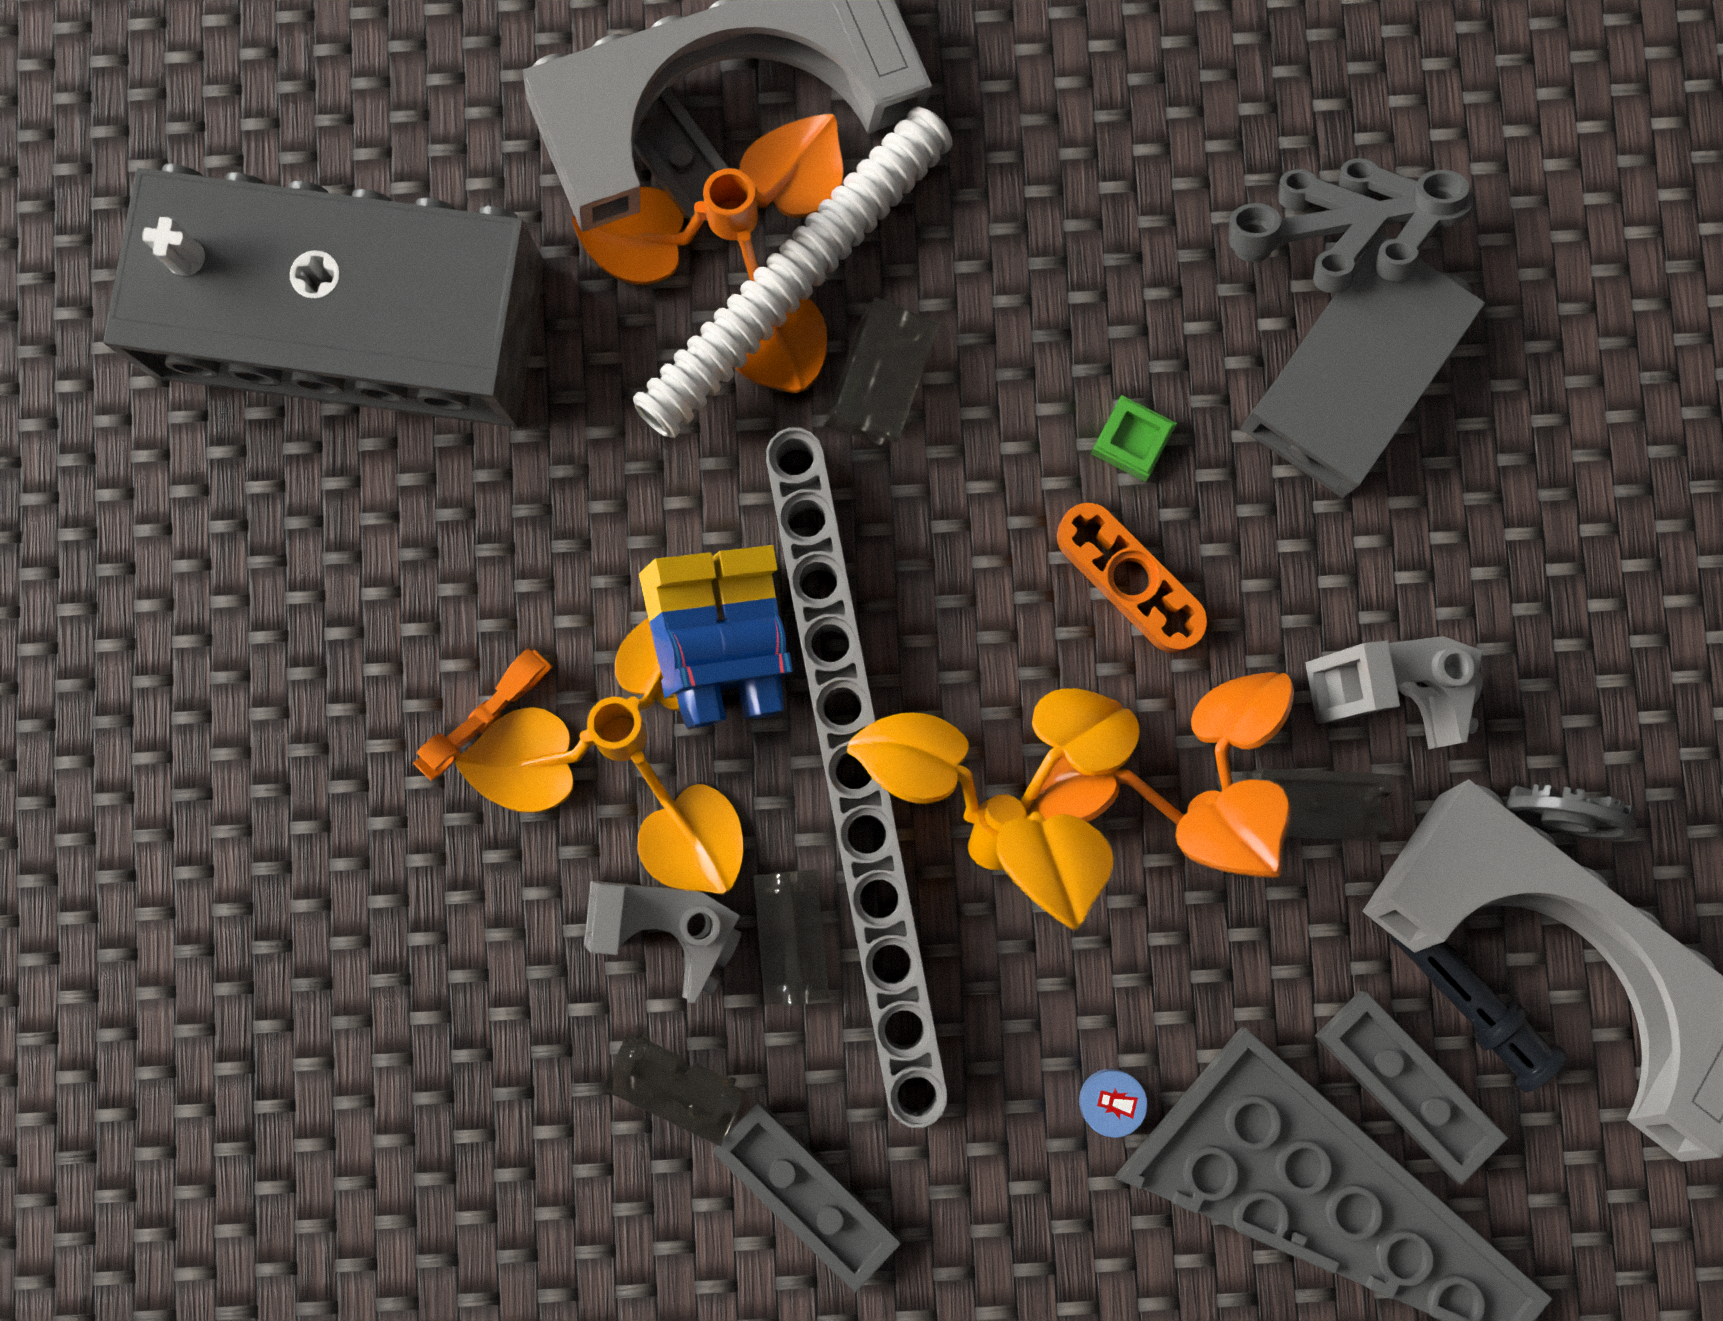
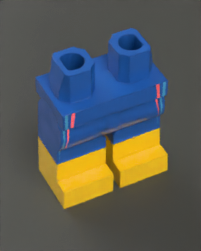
M774 545L719 551L713 557L712 553L708 552L656 558L639 573L656 655L664 677L661 680L664 698L677 697L679 709L687 729L711 726L726 720L721 690L738 688L744 720L769 717L783 711L781 678L793 672L790 654L786 653L785 632L778 615L772 573L778 570Z

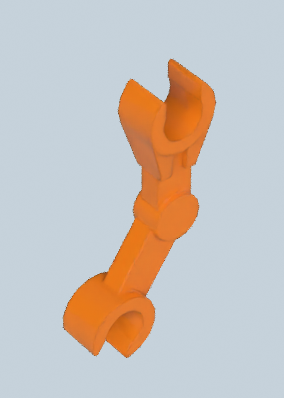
M527 648L509 666L495 688L497 692L489 700L481 703L470 714L468 719L447 737L443 733H439L429 739L416 752L420 757L413 764L430 781L438 778L455 762V759L460 755L459 749L479 732L483 734L492 723L501 717V711L511 701H517L545 678L553 666L535 649L531 651Z

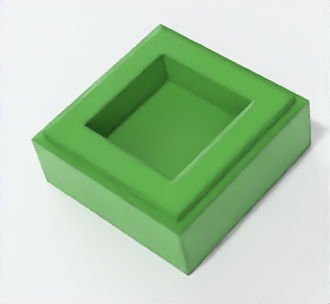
M1121 395L1090 454L1146 482L1177 423Z

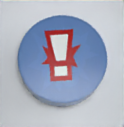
M1109 1068L1095 1072L1085 1081L1080 1091L1079 1106L1083 1118L1092 1129L1101 1135L1117 1138L1131 1134L1141 1125L1147 1111V1099L1142 1086L1134 1077L1122 1070Z

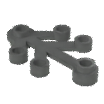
M1354 158L1346 161L1341 166L1339 185L1336 186L1317 179L1315 174L1308 170L1293 169L1285 172L1280 178L1279 203L1290 210H1304L1313 204L1330 210L1281 219L1279 212L1269 205L1260 203L1246 204L1237 208L1231 214L1228 240L1237 257L1248 262H1259L1268 258L1277 248L1278 244L1345 232L1331 250L1321 253L1316 258L1313 282L1318 289L1327 293H1339L1351 286L1355 262L1387 224L1408 221L1396 239L1387 240L1380 245L1376 263V271L1380 277L1388 281L1400 282L1414 275L1418 251L1436 229L1460 224L1469 217L1473 206V195L1469 190V183L1466 178L1450 170L1430 171L1422 175L1418 181L1378 168L1371 160ZM1374 192H1378L1393 199L1378 201L1370 198V196Z

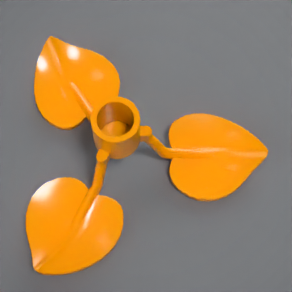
M649 618L641 622L627 635L617 652L615 660V676L619 685L627 692L644 695L643 698L638 699L635 696H631L628 699L608 697L599 701L588 715V730H583L580 733L581 740L573 750L569 751L571 736L564 722L545 709L531 707L514 710L491 724L471 747L455 759V764L460 773L481 795L501 807L521 813L544 812L564 802L570 796L574 787L573 774L568 764L580 761L592 745H596L599 751L611 760L626 761L631 759L659 802L665 808L650 814L643 821L638 833L637 851L647 872L661 884L674 889L694 890L720 895L729 892L738 878L743 862L744 845L741 824L733 805L718 790L704 784L688 787L674 802L642 753L647 741V728L639 711L651 708L655 699L669 710L680 711L677 697L664 698L661 682L664 677L659 667Z
M1064 688L1046 694L1035 706L1032 726L1036 735L1043 742L1054 748L1047 753L1021 800L1011 795L999 794L986 800L981 805L977 801L971 771L960 765L967 756L969 743L955 726L943 719L924 713L891 715L866 726L850 740L847 753L860 761L873 780L882 788L903 800L920 804L943 800L953 793L957 781H959L962 785L966 804L963 818L967 822L974 824L968 842V851L971 858L986 869H1005L1016 884L1033 901L1075 931L1082 925L1090 908L1110 878L1113 868L1111 847L1097 829L1078 817L1059 814L1045 820L1039 812H1033L1029 816L1028 813L1055 764L1063 756L1077 771L1089 776L1108 774L1123 766L1133 754L1139 739V723L1131 710L1124 708L1116 700L1083 689Z

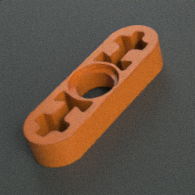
M1082 503L1072 507L1065 514L1057 530V542L1061 552L1155 647L1165 652L1178 653L1187 650L1202 638L1207 626V617L1201 603L1107 509L1094 503ZM1077 520L1085 526L1093 520L1101 528L1096 538L1107 551H1109L1115 541L1124 549L1115 553L1106 563L1103 570L1100 571L1093 564L1103 555L1096 546L1087 542L1079 547L1072 540L1077 532L1073 524L1074 521ZM1126 561L1140 564L1148 575L1146 590L1138 595H1127L1121 592L1116 587L1113 578L1117 565ZM1160 585L1169 594L1158 602L1172 614L1182 609L1190 617L1184 624L1186 630L1190 633L1187 638L1180 632L1173 634L1171 637L1167 636L1161 629L1166 624L1167 619L1155 606L1149 610L1146 616L1137 608L1149 601L1156 594Z

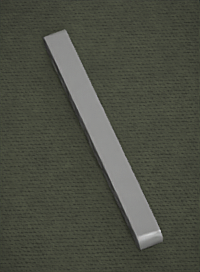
M787 428L779 431L770 440L766 449V463L886 1097L892 1115L900 1123L911 1128H923L933 1124L943 1114L947 1104V1091L889 792L882 788L873 778L863 788L849 789L844 787L836 776V768L839 762L844 757L850 755L847 753L850 740L866 726L875 722L827 469L819 440L810 431L805 429ZM792 450L806 452L813 459L811 467L800 475L784 473L778 467L781 458ZM804 510L818 512L825 520L823 529L811 537H801L790 529L792 518ZM824 570L836 579L837 586L829 597L813 599L802 591L801 584L804 578L813 571ZM827 631H836L842 634L849 643L847 654L835 662L820 660L813 652V644L816 638ZM849 693L859 700L861 713L853 723L836 725L826 717L824 707L832 695ZM861 817H873L885 829V842L883 846L871 854H863L856 851L848 840V831L851 824ZM885 880L895 887L898 894V902L895 909L889 915L873 917L863 910L860 903V894L868 882ZM886 945L900 946L910 957V966L907 973L896 981H886L880 978L872 967L875 953ZM900 1010L911 1011L922 1021L920 1036L915 1042L908 1045L893 1043L885 1033V1025L888 1018ZM911 1077H923L929 1080L935 1088V1094L931 1103L920 1110H911L904 1107L897 1097L900 1085Z

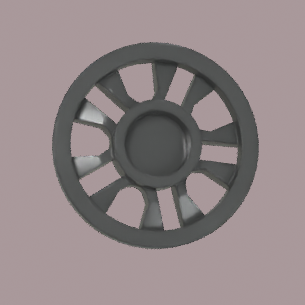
M1534 784L1533 790L1515 786L1511 788L1509 799L1506 802V808L1527 825L1553 833L1589 839L1623 840L1634 837L1636 832L1637 809L1632 805H1624V801L1615 800L1616 798L1613 797L1586 799L1583 798L1584 790L1581 789L1574 791L1572 788L1564 787L1563 795H1561L1551 785L1542 786Z

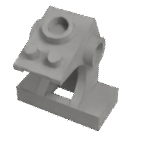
M1440 636L1388 643V640L1363 643L1305 662L1316 724L1342 721L1399 707L1398 689L1403 695L1411 697L1418 705L1423 717L1428 749L1465 743L1468 740V734H1474L1478 728V719L1471 716L1473 705L1478 700L1482 690L1483 679L1479 672L1482 650L1448 637ZM1415 682H1423V683H1422V685H1421V687H1420V686H1418Z
M591 881L584 946L590 953L618 955V949L624 942L641 930L659 929L670 932L678 939L684 950L685 972L682 998H687L688 1003H696L701 991L713 995L719 980L710 976V973L715 963L725 967L733 955L741 937V932L734 929L740 915L700 891ZM700 913L704 921L703 927L698 933L690 935L687 930L688 920L692 915Z

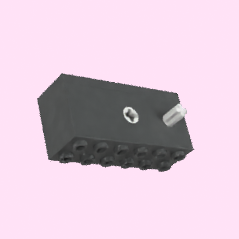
M165 164L162 171L136 167L103 344L154 379L518 428L545 261L523 219L518 218L512 211L500 207L484 206L479 209V213L455 210L451 204L433 198H419L415 204L393 202L382 193L365 189L354 190L352 196L329 193L325 188L305 181H292L289 183V187L266 185L264 181L257 177L237 172L227 173L225 179L203 176L192 168L177 164Z

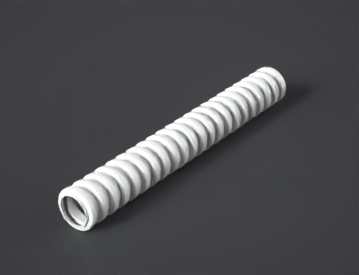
M922 107L912 108L908 112L907 120H901L895 126L894 133H889L883 138L882 146L874 147L869 154V159L862 160L856 168L857 173H849L845 177L844 186H837L831 193V199H825L820 203L818 207L819 213H811L806 218V227L798 226L792 234L793 240H784L779 248L781 254L772 253L766 261L768 267H758L753 274L755 281L746 280L741 285V295L732 294L728 298V309L719 308L714 313L715 322H705L701 326L702 336H692L687 342L689 349L687 351L678 350L674 354L675 364H665L660 370L662 377L660 379L651 378L647 382L649 391L647 393L638 392L633 397L637 412L654 430L663 436L675 438L680 433L679 424L681 422L689 424L693 420L694 414L692 410L694 408L702 410L707 405L706 396H715L720 391L721 386L719 382H729L733 378L734 372L732 368H742L747 362L746 354H756L760 349L759 340L768 341L774 333L772 327H781L786 322V312L795 313L800 306L799 299L807 300L812 295V285L820 286L826 279L825 272L833 273L839 265L838 259H846L852 251L851 246H859L865 238L864 233H871L877 226V220L884 219L889 214L890 207L897 206L903 198L902 193H909L914 188L915 181L922 180L926 176L928 168L934 167L939 162L940 155L947 154L953 146V142L945 123L930 110Z

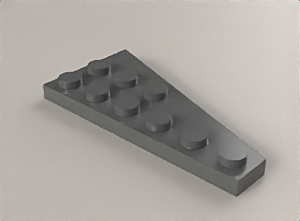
M1243 1027L1235 1033L1115 1175L1120 1181L1172 1201L1177 1206L1196 1214L1204 1215L1236 1229L1241 1234L1333 1274L1346 1277L1366 1286L1374 1292L1390 1299L1394 1298L1426 1312L1441 1321H1535L1552 1300L1250 1031Z

